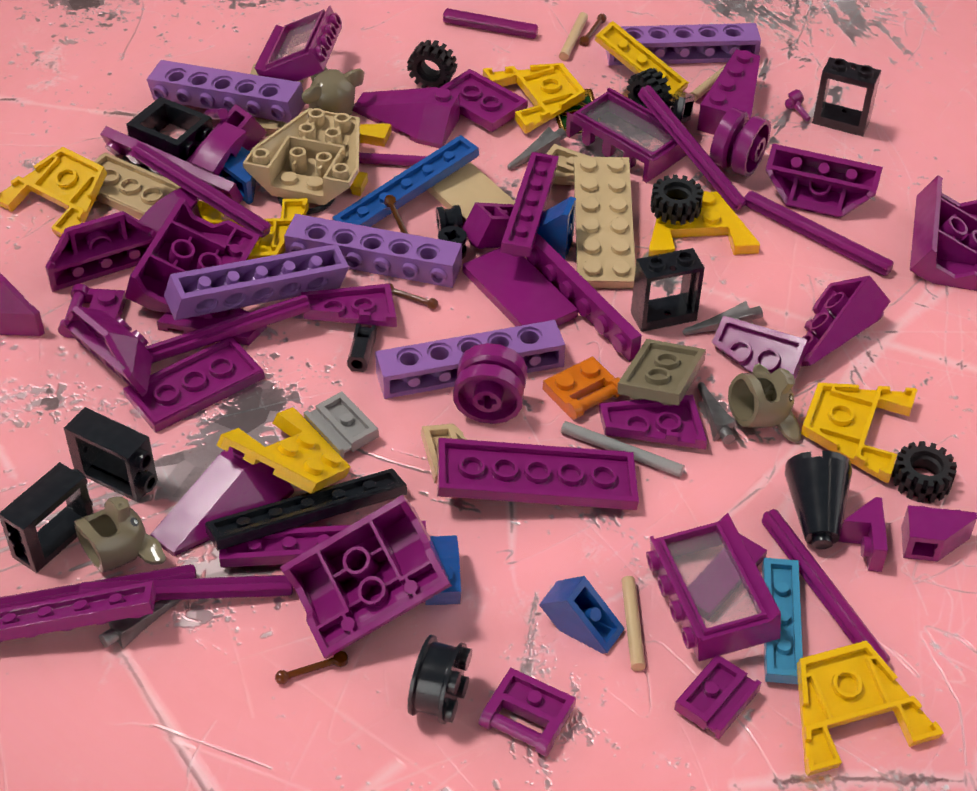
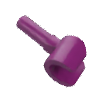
M795 89L788 93L789 99L785 101V106L788 109L794 108L808 122L811 117L801 105L804 101V96L800 90Z

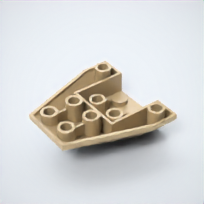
M308 108L253 147L243 162V168L272 196L288 199L308 198V203L325 205L350 188L359 172L360 117L351 116L346 113L324 111L319 108Z

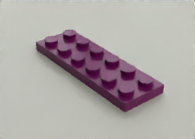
M452 438L438 439L437 496L637 510L639 497L633 452Z

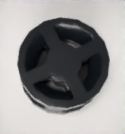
M453 205L450 209L436 207L438 233L446 226L463 228L460 205Z
M458 226L442 228L438 233V239L462 243L463 259L467 253L465 245L467 240L466 231Z

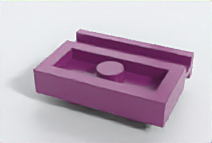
M716 654L676 700L674 710L702 729L708 728L715 733L714 737L720 739L760 691L762 682L759 680L753 681L747 677L748 673Z

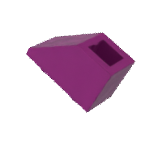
M908 505L901 526L903 558L938 562L970 539L977 520V512Z

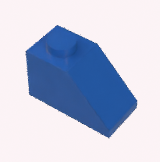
M241 147L236 157L229 156L219 176L234 182L243 196V201L251 204L254 200L257 181L243 168V162L251 151Z
M569 197L544 211L537 232L564 259H566L573 243L576 198Z
M457 535L430 536L452 586L426 600L425 605L460 604L461 578Z
M585 576L557 581L539 604L559 631L602 654L608 653L625 629Z

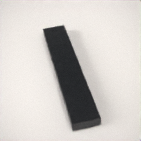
M391 468L329 486L312 494L308 492L211 520L205 523V529L218 551L397 498L401 495H407V484Z

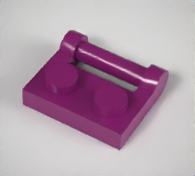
M75 284L71 291L72 300L65 319L76 305L83 306V303H91L89 308L106 311L114 319H117L119 316L121 317L127 300L125 298V290L92 289L84 284ZM65 319L61 320L58 327L59 334L67 338H74L62 324Z
M510 667L482 711L479 725L489 730L492 727L535 747V752L546 757L576 705V697ZM503 707L545 727L541 734L499 714Z

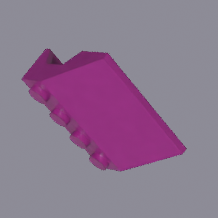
M937 175L916 197L910 271L933 284L977 291V200L959 203L943 194V178Z
M180 197L131 273L125 298L152 311L171 313L164 297L170 274L245 261L251 254L260 235L230 220L218 224L208 222L194 215L187 200ZM216 312L195 317L213 319Z
M403 495L280 566L300 598L307 613L306 622L325 659L452 586L429 534L415 508Z

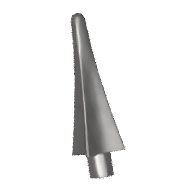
M548 127L522 154L508 164V170L529 162L532 152L546 154L554 144L561 146L560 141L567 137L565 130L560 128L554 132Z
M744 301L715 317L685 328L683 334L691 335L717 331L723 315L753 324L752 320L763 317V311L760 306L749 308L747 301Z
M702 382L698 383V389L706 408L713 441L721 438L724 444H731L735 440L732 429L736 421L716 401L705 384Z
M181 600L155 602L153 614H148L141 618L110 621V629L99 635L101 643L107 648L118 642L122 649H124L143 630Z

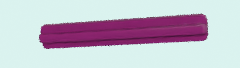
M449 8L445 9L443 13L444 23L536 39L538 34L537 24Z

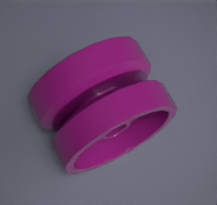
M734 107L729 109L723 116L714 134L709 156L718 167L726 169L732 165L733 172L745 177L751 176L757 169L767 148L771 132V122L759 116L749 119V115L745 111Z
M485 343L475 345L466 350L459 360L457 379L455 380L453 401L457 409L466 417L480 423L497 424L507 422L516 417L522 409L527 379V365L523 357L513 349L501 344Z

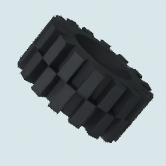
M426 40L425 43L423 41L420 42L407 61V71H411L409 76L411 78L416 77L414 82L417 85L419 82L423 83L422 88L427 86L440 88L448 83L456 72V56H451L453 53L451 49L445 50L446 44L443 43L439 46V41L434 40L432 44L431 40ZM425 60L434 62L440 70L430 68L425 63Z
M649 68L632 75L631 79L628 80L627 90L630 91L627 94L628 98H631L645 108L647 107L638 97V93L642 87L647 85L655 90L669 108L673 104L670 101L673 99V95L669 93L671 87L666 85L668 80L666 77L662 78L663 73L657 72V69Z
M668 175L664 176L663 180L658 179L652 189L651 212L655 213L654 216L657 219L662 217V222L666 223L667 220H671L673 225H676V221H680L681 225L686 224V220L689 223L693 222L694 218L697 219L701 213L704 193L699 183L696 184L694 179L688 181V176L684 175L682 179L678 178V175H673L672 179Z
M919 441L918 447L914 442L909 443L908 448L906 446L902 447L897 455L892 472L894 486L899 485L898 491L901 494L907 491L906 497L911 500L913 496H917V502L923 503L925 498H928L929 503L935 502L936 497L939 501L944 499L945 494L948 495L957 472V464L953 462L954 457L952 454L945 456L947 450L943 447L940 450L935 449L937 445L935 443H931L930 447L926 446L925 441ZM915 468L926 469V470H929L930 472H932L934 475H933V476L923 475V474L918 473V472H917L916 470H914V469H915Z

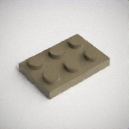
M646 339L618 382V394L629 396L632 399H646L657 401L663 405L679 406L705 361L706 349Z

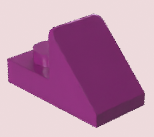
M882 497L873 498L847 517L842 524L839 542L861 544V556L867 559L868 571L882 572L888 553Z

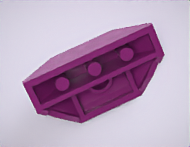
M772 144L766 166V172L785 206L842 218L876 195L883 169L881 166L778 144Z
M124 211L65 228L45 266L52 292L137 266L158 231Z
M0 273V335L42 336L45 334L40 312Z
M76 305L62 324L77 342L143 397L148 390L153 356L145 347L149 342L137 330L131 333L132 328L120 316L114 319L106 311Z

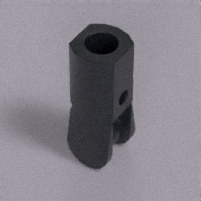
M361 323L356 324L347 360V366L351 371L364 372L367 369L371 351L376 340V325L361 327Z

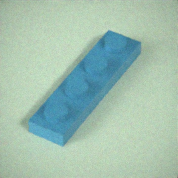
M764 558L762 578L781 612L780 639L764 643L765 682L798 684L797 662L800 658H803L799 560Z

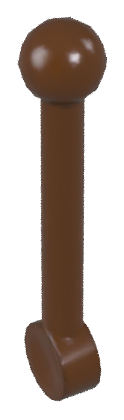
M599 14L596 23L586 36L580 38L579 44L581 46L589 45L590 37L601 23L606 22L607 17L605 14Z
M387 195L384 199L385 206L390 207L401 233L408 234L396 209V198L393 195Z
M390 284L391 292L394 295L425 304L431 310L438 307V301L435 298L426 299L395 289L393 284Z
M339 651L334 654L333 658L288 672L279 670L275 674V680L278 684H285L290 678L328 666L336 665L343 667L348 663V655L344 651Z

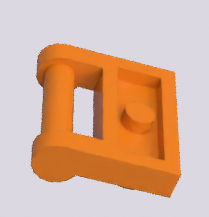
M593 356L543 380V390L573 420L583 416L584 411L611 397L618 398L622 396L618 394L620 378H615Z

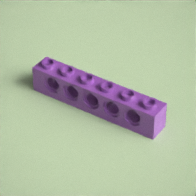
M756 23L621 27L666 64L728 62L736 49L747 50L756 55H759L761 38ZM606 50L609 65H624Z
M161 60L147 78L153 100H157L161 96L182 105L205 109L225 108L228 112L237 104L253 117L282 122H290L299 115L305 106L301 96L303 93L302 84L296 81Z
M301 214L294 215L284 235L286 253L338 244L349 266L348 269L453 288L462 266V243Z
M338 244L170 274L164 297L174 320H180L301 296V292L337 289L341 287L349 266Z
M550 320L375 351L376 374L383 397L388 399L454 387L459 360L466 350L475 345L491 343L511 348L523 357L527 365V373L564 367L565 342L556 321Z

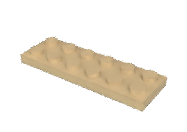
M574 156L576 271L594 289H633L636 266L629 157Z

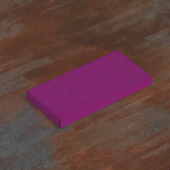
M500 247L462 264V272L515 326L555 320L557 326L578 317V309L523 256L515 257L510 254L501 253Z
M230 337L151 374L147 393L143 397L130 386L124 387L123 391L129 402L154 432L157 433L265 379L264 370L233 337Z

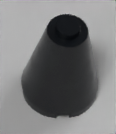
M811 451L800 453L786 462V481L805 541L816 549H827L838 542L840 538L852 477L851 462L848 457L832 451H822V456L811 457Z

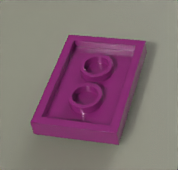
M468 69L440 87L460 92V114L491 132H494L515 118L516 111L527 109L528 100L471 69Z

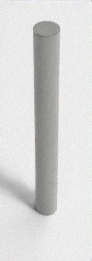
M567 421L562 425L561 433L605 450L633 452L635 461L677 477H681L685 465Z

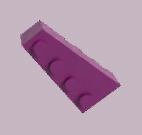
M735 50L700 104L697 130L714 135L723 116L733 107L745 111L749 115V119L751 118L760 55L753 54L747 50Z

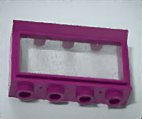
M328 6L326 12L323 9L284 25V27L275 25L254 67L259 76L297 82L323 72L342 29V21L339 15L333 12L331 6Z
M607 88L606 93L575 113L567 112V137L570 138L582 130V142L586 146L595 142V136L603 139L602 153L605 157L615 154V150L618 148L623 151V157H629L630 169L636 165V159L644 163L642 181L648 183L686 156V153L649 109L611 88Z
M729 513L718 522L656 539L650 536L651 551L646 552L648 566L651 572L657 571L660 592L663 597H669V608L675 623H681L684 644L687 649H693L698 662L714 658L716 654L721 656L780 639L781 612Z

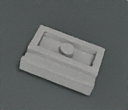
M342 391L316 405L315 410L304 412V418L342 458L344 453L350 450L354 452L379 437L378 428Z

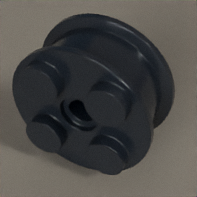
M431 634L427 637L418 655L410 683L407 704L409 715L415 716L418 712L437 716L441 724L454 721L458 708L457 698L465 697L469 684V677L464 676V672L469 667L472 649L467 648L466 643L461 642L455 647L437 642L435 635Z

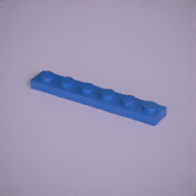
M460 135L333 216L332 220L371 227L392 213L390 207L384 204V199L387 195H393L396 198L395 206L396 209H399L479 156V148Z

